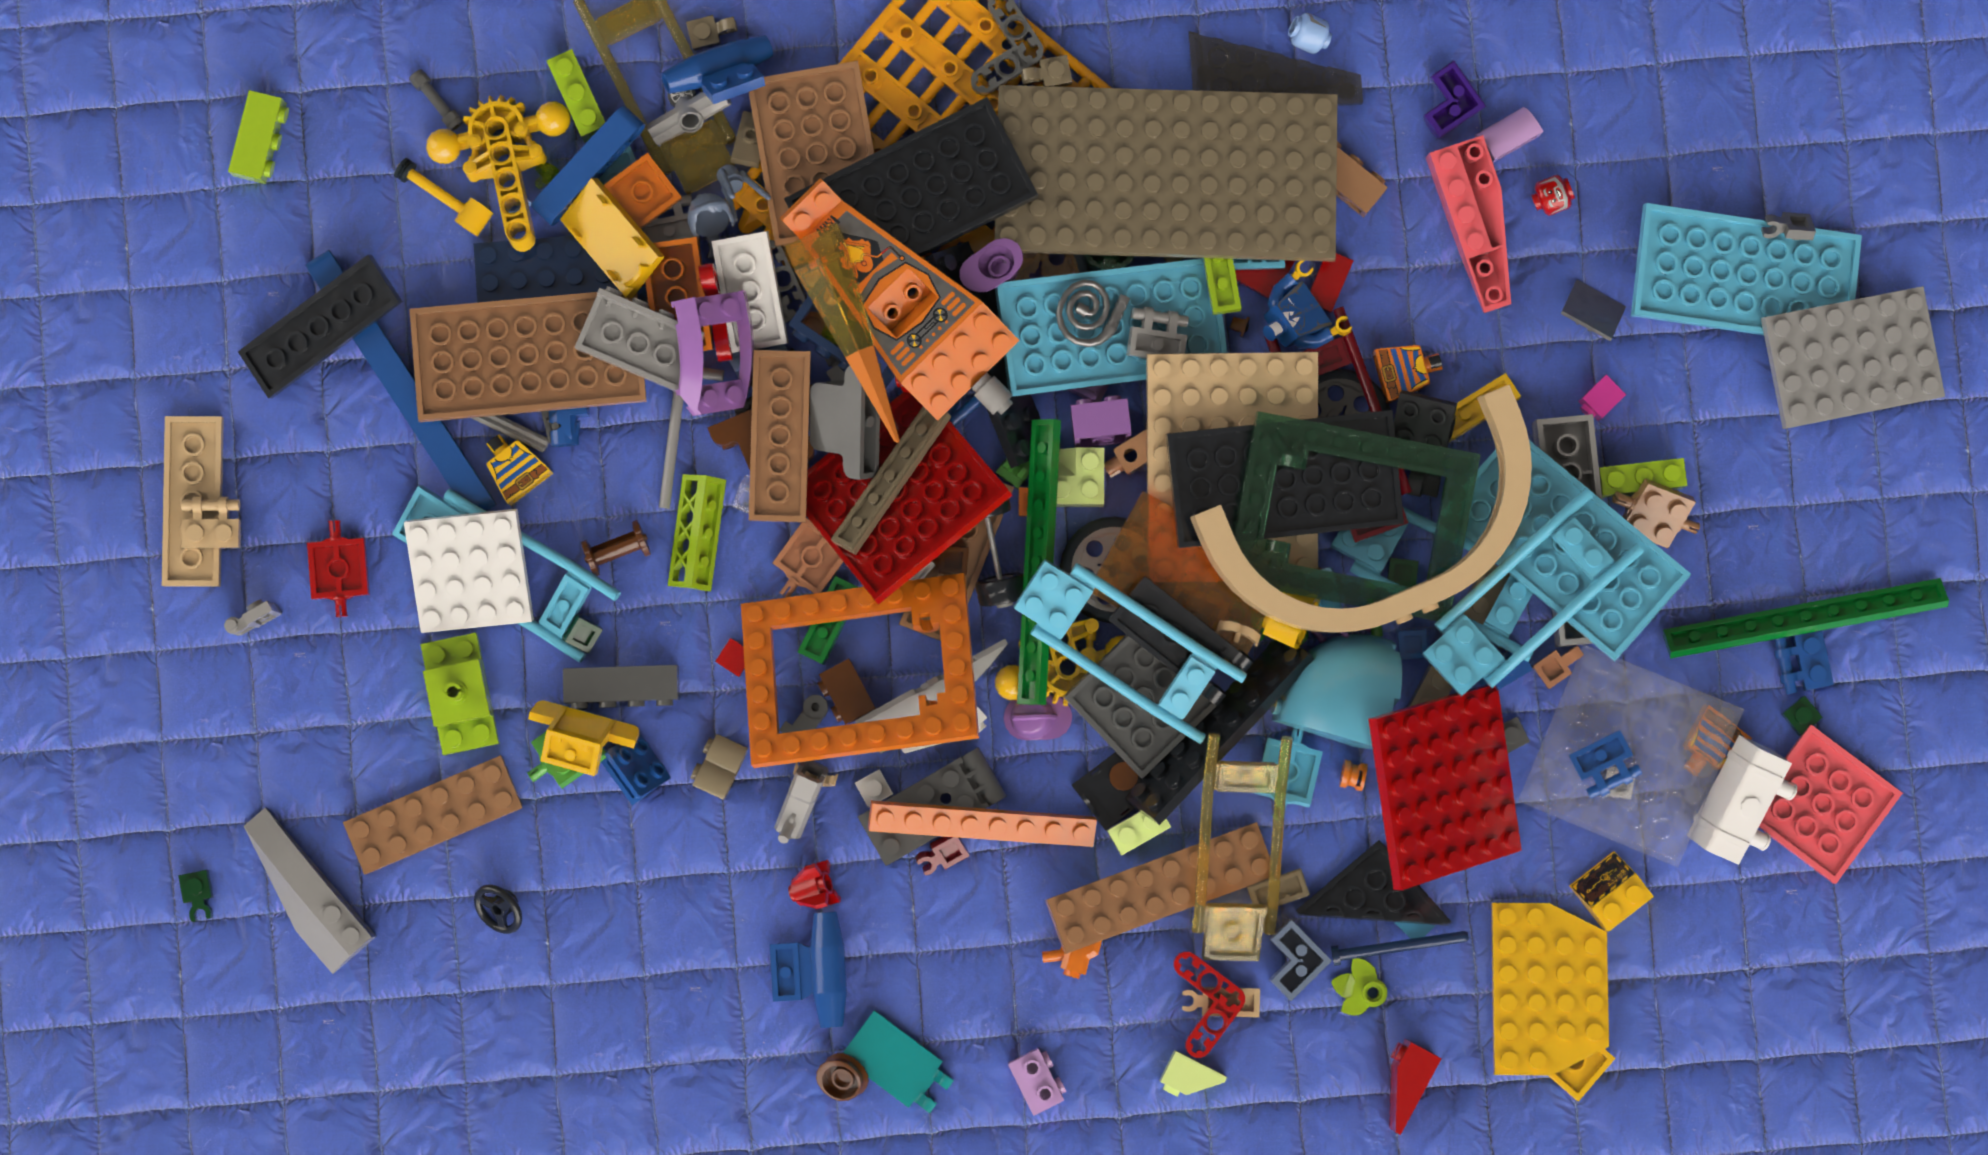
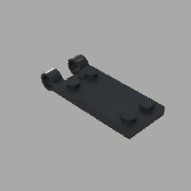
M1144 575L1128 594L1130 598L1223 659H1227L1242 671L1246 672L1254 663V660L1249 655L1234 646L1148 576ZM1119 605L1109 618L1111 623L1176 674H1178L1190 654H1192L1191 651L1122 605ZM1211 680L1201 693L1217 706L1227 696V693Z

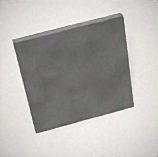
M1576 280L1561 314L1575 321L1576 325L1584 326L1588 329L1587 331H1593L1611 341L1626 306Z

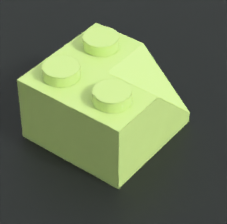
M1075 447L1059 449L1057 507H1104V448Z

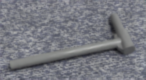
M703 368V379L723 381L724 370ZM673 391L659 501V508L670 509L684 401L680 395H676L675 391Z

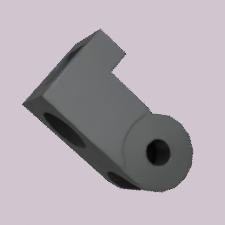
M820 695L809 696L804 701L803 711L793 725L785 721L779 731L781 733L817 729L828 712L826 700Z

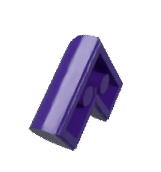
M1452 61L1430 77L1446 100L1424 114L1423 118L1432 134L1437 139H1440L1486 107L1455 61Z

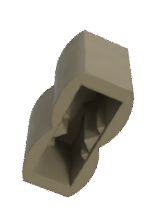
M716 734L714 739L709 737L703 749V753L707 754L702 765L696 764L690 777L695 780L693 786L725 801L749 749L719 734Z

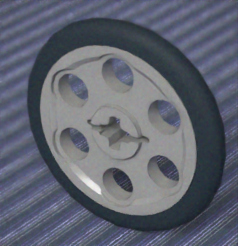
M1117 516L1102 517L1088 522L1069 539L1062 553L1060 568L1070 574L1074 565L1078 563L1084 568L1091 569L1094 574L1125 594V586L1132 582L1138 583L1144 575L1147 576V570L1139 572L1133 566V561L1137 556H1145L1147 558V528L1134 520ZM1119 535H1125L1130 540V547L1125 551H1119L1114 546V539ZM1091 541H1097L1102 545L1103 551L1098 557H1092L1086 551V547ZM1113 562H1116L1122 572L1129 573L1130 575L1121 573L1116 574L1114 578L1110 577L1109 571L1105 570L1106 568L1098 566V564L1111 566ZM1166 582L1155 583L1164 589ZM1095 588L1081 612L1097 621L1111 623L1109 618L1120 604L1114 600L1107 605L1101 604L1097 599L1099 590Z

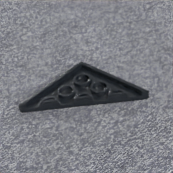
M1380 840L1296 910L1300 916L1449 926L1452 923L1420 885L1404 890L1393 889L1388 849Z

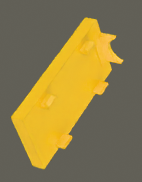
M591 178L560 218V221L620 292L623 293L625 298H633L665 257L598 178Z

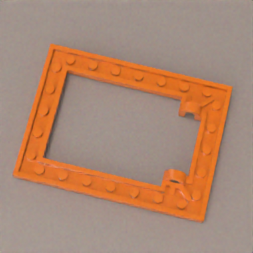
M964 573L909 580L879 605L864 587L741 604L750 757L753 768L979 738L967 587ZM912 611V624L915 631L930 633L937 631L940 626L945 692L937 693V700L934 701L928 700L926 695L918 696L920 715L779 733L773 630ZM930 617L931 619H930V620H922L921 618Z

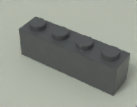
M678 665L563 668V703L571 704V708L574 709L588 708V703H599V708L616 707V702H628V707H644L645 701H656V706H673V700H680Z

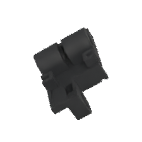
M1402 390L1399 394L1394 419L1396 449L1402 465L1412 467L1408 478L1412 492L1407 494L1417 497L1427 495L1437 498L1443 468L1446 463L1444 458L1448 454V444L1455 426L1457 403Z

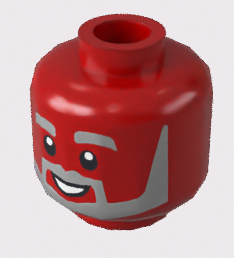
M1558 174L1538 181L1535 184L1536 193L1531 195L1537 211L1543 209L1544 213L1548 216L1569 209L1572 205L1571 200L1575 199L1568 179H1563Z

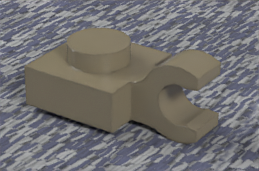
M710 15L686 22L694 51L721 44L720 35L738 31L734 17L715 22L714 16Z
M1067 55L1040 59L1039 68L1030 67L1022 69L1021 78L1023 85L1042 82L1045 87L1072 85Z

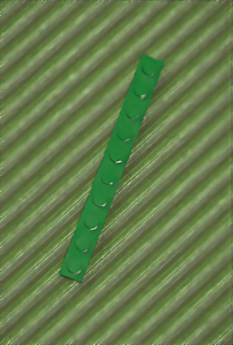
M1057 419L1032 420L1023 591L1044 559L1054 564L1061 420ZM1023 614L1021 618L1017 704L1046 705L1049 645L1030 634L1037 623Z
M1941 578L1663 629V638L1671 659L1948 607L1949 599Z

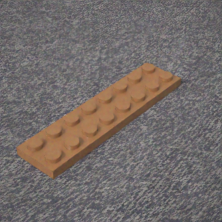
M1255 822L1046 899L1045 902L1064 954L1277 875L1258 823Z

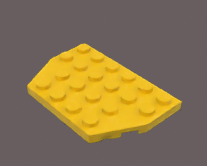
M1491 903L1493 1075L1551 1076L1608 1048L1607 932L1550 903Z

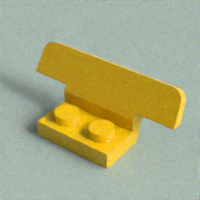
M545 700L538 701L529 712V720L549 725L546 730L541 762L591 776L598 774L603 746L607 742L634 749L639 737V728L635 725Z

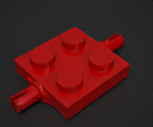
M341 520L328 521L330 538L321 542L307 543L311 599L335 601L336 617H347L346 600L354 596L370 595L365 538L348 539L341 537Z

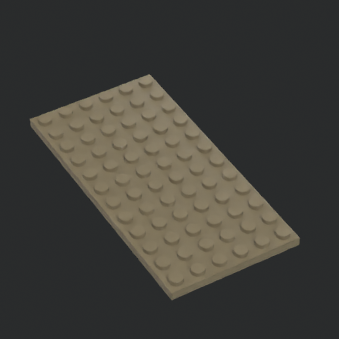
M1000 85L998 118L1033 183L1039 198L995 219V240L1002 238L1011 239L1019 244L1023 253L1335 262L1338 94Z

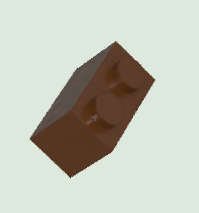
M849 658L819 674L821 681L817 682L824 697L830 695L835 705L831 707V710L838 723L843 720L845 725H848L876 709Z

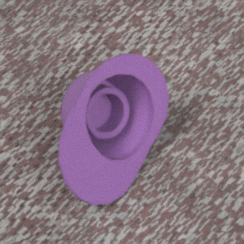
M996 239L970 256L960 269V280L963 286L970 291L979 293L988 292L1004 282L1013 281L1023 261V252L1019 244L1011 239Z
M1050 694L1046 698V705L1017 704V700H1012L1005 709L1004 723L1009 733L1017 739L1051 740L1065 734L1071 726V709L1069 705L1063 706V699L1060 697L1058 702L1053 704L1052 699L1054 695Z

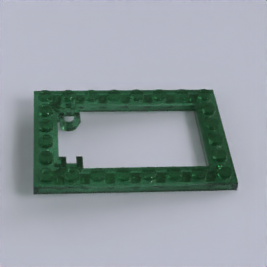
M1260 411L1256 412L1233 535L1252 567L1279 591L1360 607L1410 588L1409 586L1288 564L1291 544L1264 539L1277 465L1305 470L1309 451L1445 477L1426 580L1443 573L1462 558L1481 454ZM1455 595L1438 602L1439 608L1423 614L1421 609L1411 614L1413 617L1438 621L1453 607Z

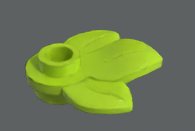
M1360 958L1352 960L1351 973L1339 975L1331 981L1334 990L1341 997L1345 998L1341 1012L1348 1015L1363 1014L1368 1007L1380 1006L1387 998V988L1382 981L1377 979L1375 967ZM1371 987H1375L1378 990V995L1375 998L1368 996V990Z

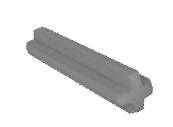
M501 415L472 418L540 452H544L549 445L547 437Z

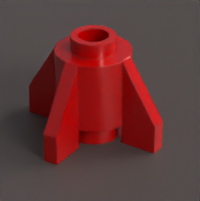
M829 860L807 865L792 878L791 885L788 887L792 901H796L800 906L815 909L841 902V897L833 889L832 880L829 876Z

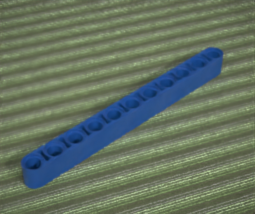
M327 250L305 265L320 290L344 273V270L330 250ZM376 321L353 338L450 488L485 511L496 506L497 504L443 421H418L415 379L378 322Z

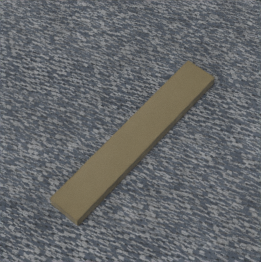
M924 406L921 408L901 437L899 444H896L831 538L834 544L855 555L858 553L950 420L951 415L948 412L937 421Z

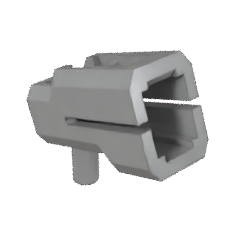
M814 761L801 762L798 766L774 826L775 830L779 832L778 840L781 843H788L789 839L801 838L829 771L826 766ZM809 772L818 777L817 779H813L811 777L806 776L805 773Z

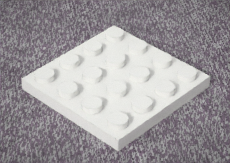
M518 509L413 519L404 522L421 633L525 623L534 620Z

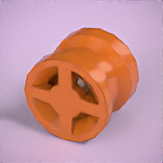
M1345 759L1341 770L1339 787L1346 788L1351 786L1357 791H1362L1368 764L1361 763L1356 765L1351 760ZM1361 770L1360 778H1359V783H1357L1358 777H1359V771Z

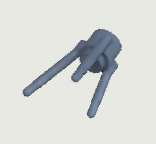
M731 164L724 165L718 170L717 179L722 186L721 190L726 201L729 203L735 222L738 221L732 199L735 198L734 193L742 189L743 182H746L766 200L771 199V196L747 175L746 171L739 172L736 166Z

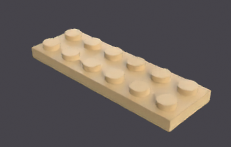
M165 416L162 586L221 587V548H181L182 519H193V511H182L181 501L182 499H193V497H203V499H218L222 497L224 418L222 416ZM204 511V519H219V512Z

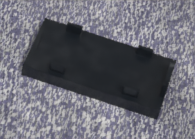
M1116 752L1072 784V787L1105 831L1135 809L1124 799L1131 792L1132 788L1121 791L1114 788L1110 783L1109 773L1112 767L1120 762H1125ZM1139 776L1136 784L1142 780Z

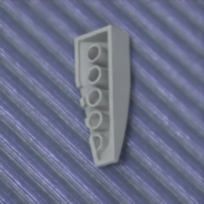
M1006 639L972 656L975 682L989 669L1008 645ZM944 674L931 678L922 684L921 687L909 690L855 720V722L862 723L920 715L918 696L926 695L928 700H937V693L945 692Z
M266 807L244 825L295 931L330 972L334 974L377 936Z

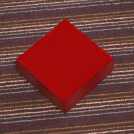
M730 638L715 662L740 677L745 669L744 647Z

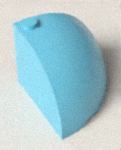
M1349 634L1348 638L1341 635L1313 647L1308 652L1313 656L1314 660L1271 707L1272 721L1352 747L1373 749L1368 719L1393 712V707L1401 697L1402 662L1400 652L1394 651L1397 645L1392 640L1374 635Z

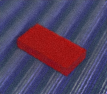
M1336 253L1335 262L1322 261L1310 292L1323 310L1329 313L1332 312L1354 260Z

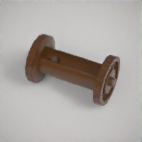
M638 520L632 522V532L593 547H591L587 540L581 542L585 554L584 559L589 564L594 575H600L599 565L640 549L645 557L651 555L646 541L648 539L647 535L643 533Z

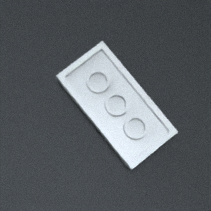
M765 231L711 241L721 294L741 290L746 291L753 326L754 349L789 343L769 232ZM737 322L726 323L731 352H740Z

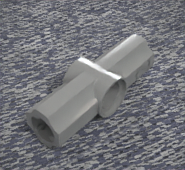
M704 92L694 97L684 96L677 100L674 109L646 124L647 130L654 142L661 146L683 132L693 133L698 131L702 127L704 120L732 104L731 99L713 104Z

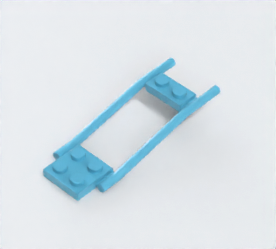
M420 485L415 490L392 534L407 544L404 527L406 520L487 511L465 499L452 489L446 491L443 499L425 486ZM521 531L522 542L525 547L566 569L568 572L561 580L539 623L533 620L532 622L517 624L581 663L586 657V653L566 643L563 640L564 634L576 614L579 613L592 587L614 601L619 598L621 591L573 560Z
M1587 488L1581 491L1434 624L1443 636L1423 652L1422 655L1460 696H1463L1482 678L1493 688L1644 553L1643 548L1636 543L1615 562L1583 525L1572 516L1593 497ZM1551 535L1579 568L1593 580V583L1513 655L1505 660L1504 656L1463 613Z
M1403 507L1408 524L1411 523L1468 551L1475 545L1467 537ZM1408 524L1356 543L1350 530L1338 532L1331 548L1355 560L1349 572L1392 594L1407 589L1380 576ZM1510 574L1484 624L1482 625L1472 619L1470 620L1490 642L1514 654L1521 645L1508 638L1533 593ZM1438 603L1439 608L1430 612L1443 617L1450 609ZM1532 652V653H1531L1527 658H1525L1524 660L1527 661V662H1529V660H1530V658H1531V656H1532V654H1533L1534 652Z
M1044 559L1014 604L1015 610L1037 623L1030 632L1032 636L1049 645L1155 717L1199 744L1203 742L1206 734L1182 719L1186 717L1215 674V670L1218 668L1240 683L1247 676L1246 672L1202 646L1078 563L1074 565L1069 574ZM1095 588L1192 652L1159 700L1158 705L1061 640Z

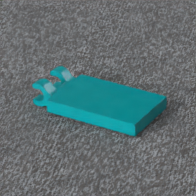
M875 1010L843 1052L852 1056L865 1068L869 1079L908 1108L914 1101L930 1113L937 1103L925 1095V1092L934 1081L946 1090L954 1081L939 1069L943 1062L941 1059Z

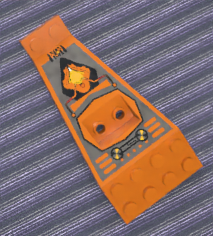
M821 178L780 217L801 240L897 380L937 421L1020 341L979 298L839 198ZM916 288L915 293L912 296H908V290ZM895 308V313L887 316L888 310Z

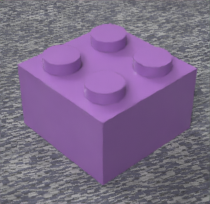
M1116 395L1105 397L1102 402H1093V399H1081L1076 401V405H1071L1075 447L1116 445L1131 439L1128 399H1121V396Z

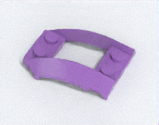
M741 290L732 293L692 297L671 302L672 308L675 307L678 324L675 326L680 354V381L676 395H680L688 405L686 408L692 416L744 408L752 381L754 353L753 326L746 291ZM737 322L740 345L738 380L702 385L703 341L701 327Z

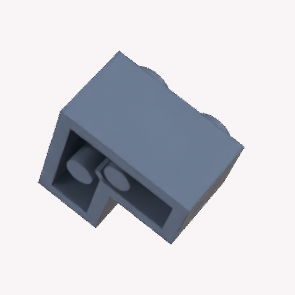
M1288 919L1269 938L1289 960L1268 980L1288 1000L1292 1001L1332 960L1291 919Z

